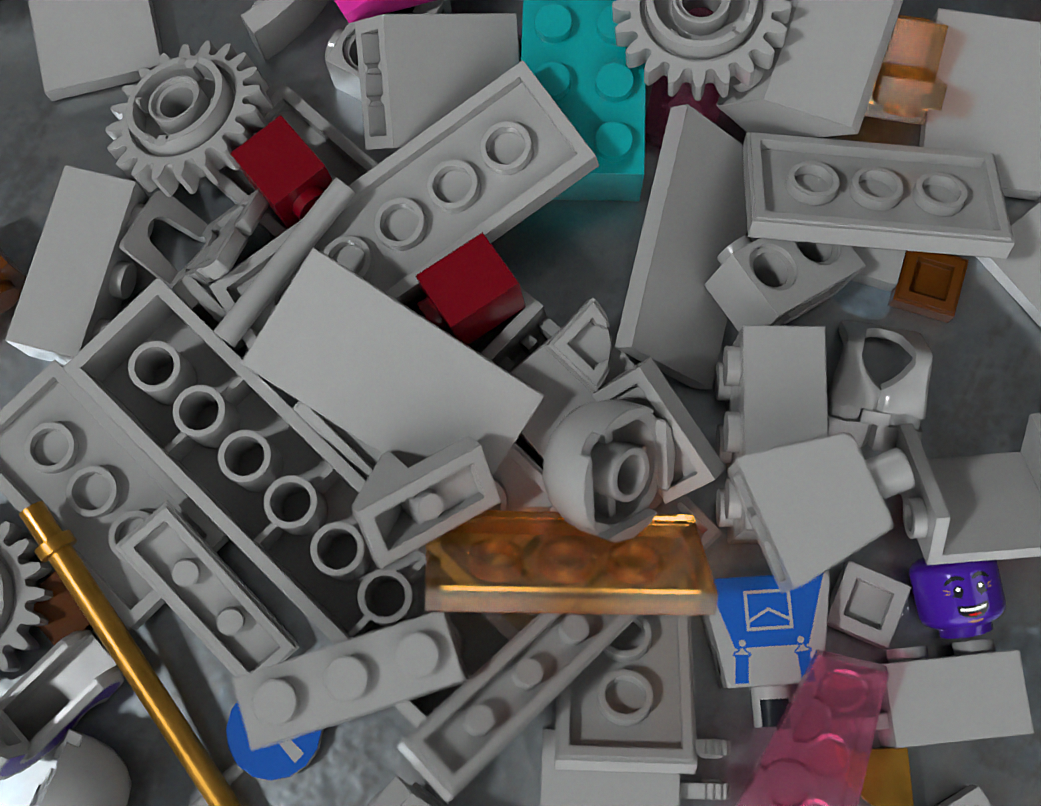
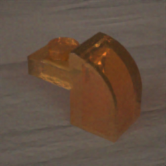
M898 15L864 115L865 117L925 125L928 109L942 110L948 85L937 77V71L948 30L947 24L938 19Z

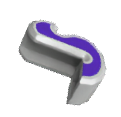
M78 630L62 638L0 698V780L23 772L45 757L60 744L69 729H75L81 718L98 703L106 702L124 682V675L104 644L92 630Z

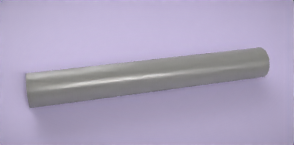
M334 178L214 329L213 332L231 346L235 347L312 248H314L356 195L350 187L338 178Z

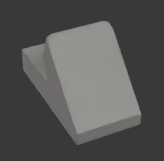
M468 435L409 468L391 452H385L381 455L351 508L375 564L382 569L500 503L501 500L481 445Z

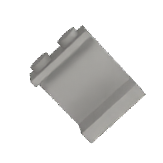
M1041 413L1030 414L1021 452L927 459L913 423L900 424L896 448L906 457L913 472L915 482L913 488L900 493L904 502V527L910 539L917 538L927 565L1041 556Z

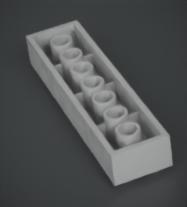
M159 277L62 367L334 645L443 609L450 616L465 668L470 678L519 633L430 543L380 569L373 560L351 508L366 481L255 372L242 365V359ZM464 683L395 706L417 727Z

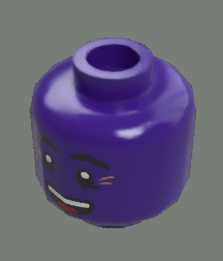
M924 557L912 563L909 568V577L918 617L926 627L938 629L940 638L960 639L986 634L994 629L992 621L999 618L1006 609L997 560L927 565Z

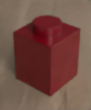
M282 115L278 116L230 153L255 190L258 189L268 201L271 209L288 229L303 219L333 181L326 166Z
M483 232L416 275L426 297L417 303L424 318L444 331H449L453 337L466 345L526 307L519 282Z

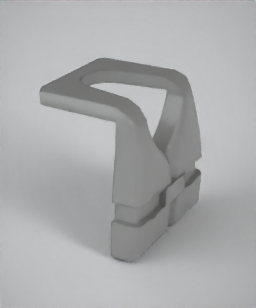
M159 189L151 195L143 210L121 240L119 248L156 278L159 277L170 288L176 285L187 273L189 274L188 277H193L200 286L212 283L216 279H220L231 270L248 242L247 238L254 232L269 203L257 189L244 198L240 204L234 205L216 220L207 224L174 196L167 197ZM153 220H161L191 238L206 244L183 269L178 271L151 243L148 236V226Z
M841 320L838 331L844 346L827 391L828 436L850 433L854 437L858 448L863 447L868 442L873 451L884 453L896 448L900 424L913 423L921 442L923 430L920 426V420L926 418L929 381L933 364L931 349L922 334L904 329ZM878 337L900 344L913 357L912 361L901 373L879 385L869 373L862 355L865 338Z

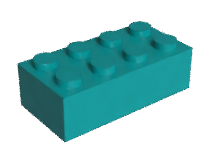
M523 0L521 61L523 60L596 155L599 163L597 168L552 200L640 202L645 173L646 84L644 83V68L646 63L634 68H629L626 65V49L628 47L617 46L615 39V27L618 24L613 22L612 2L616 0Z

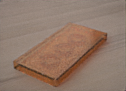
M486 510L425 544V610L709 616L715 615L718 591L693 515L656 514L651 524L634 538L616 543L579 530L566 522L559 512Z

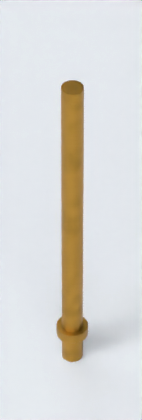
M43 500L25 508L19 513V516L39 545L34 552L42 563L47 561L51 563L209 806H242L74 549L73 545L77 543V539L71 530L62 531Z

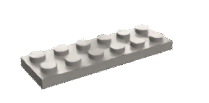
M522 60L351 183L348 187L356 195L314 248L405 305L423 292L416 278L417 274L482 232L488 241L492 243L599 166L596 155ZM299 222L209 286L226 314ZM305 259L242 337L249 349ZM271 383L272 387L279 390L280 392H284L283 390H281L280 388Z

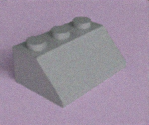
M786 0L792 3L789 22L783 24L787 27L785 43L783 47L773 48L775 53L772 67L764 69L754 64L753 84L749 87L742 84L735 76H731L728 96L722 97L720 95L716 106L746 132L814 138L858 134L903 0Z

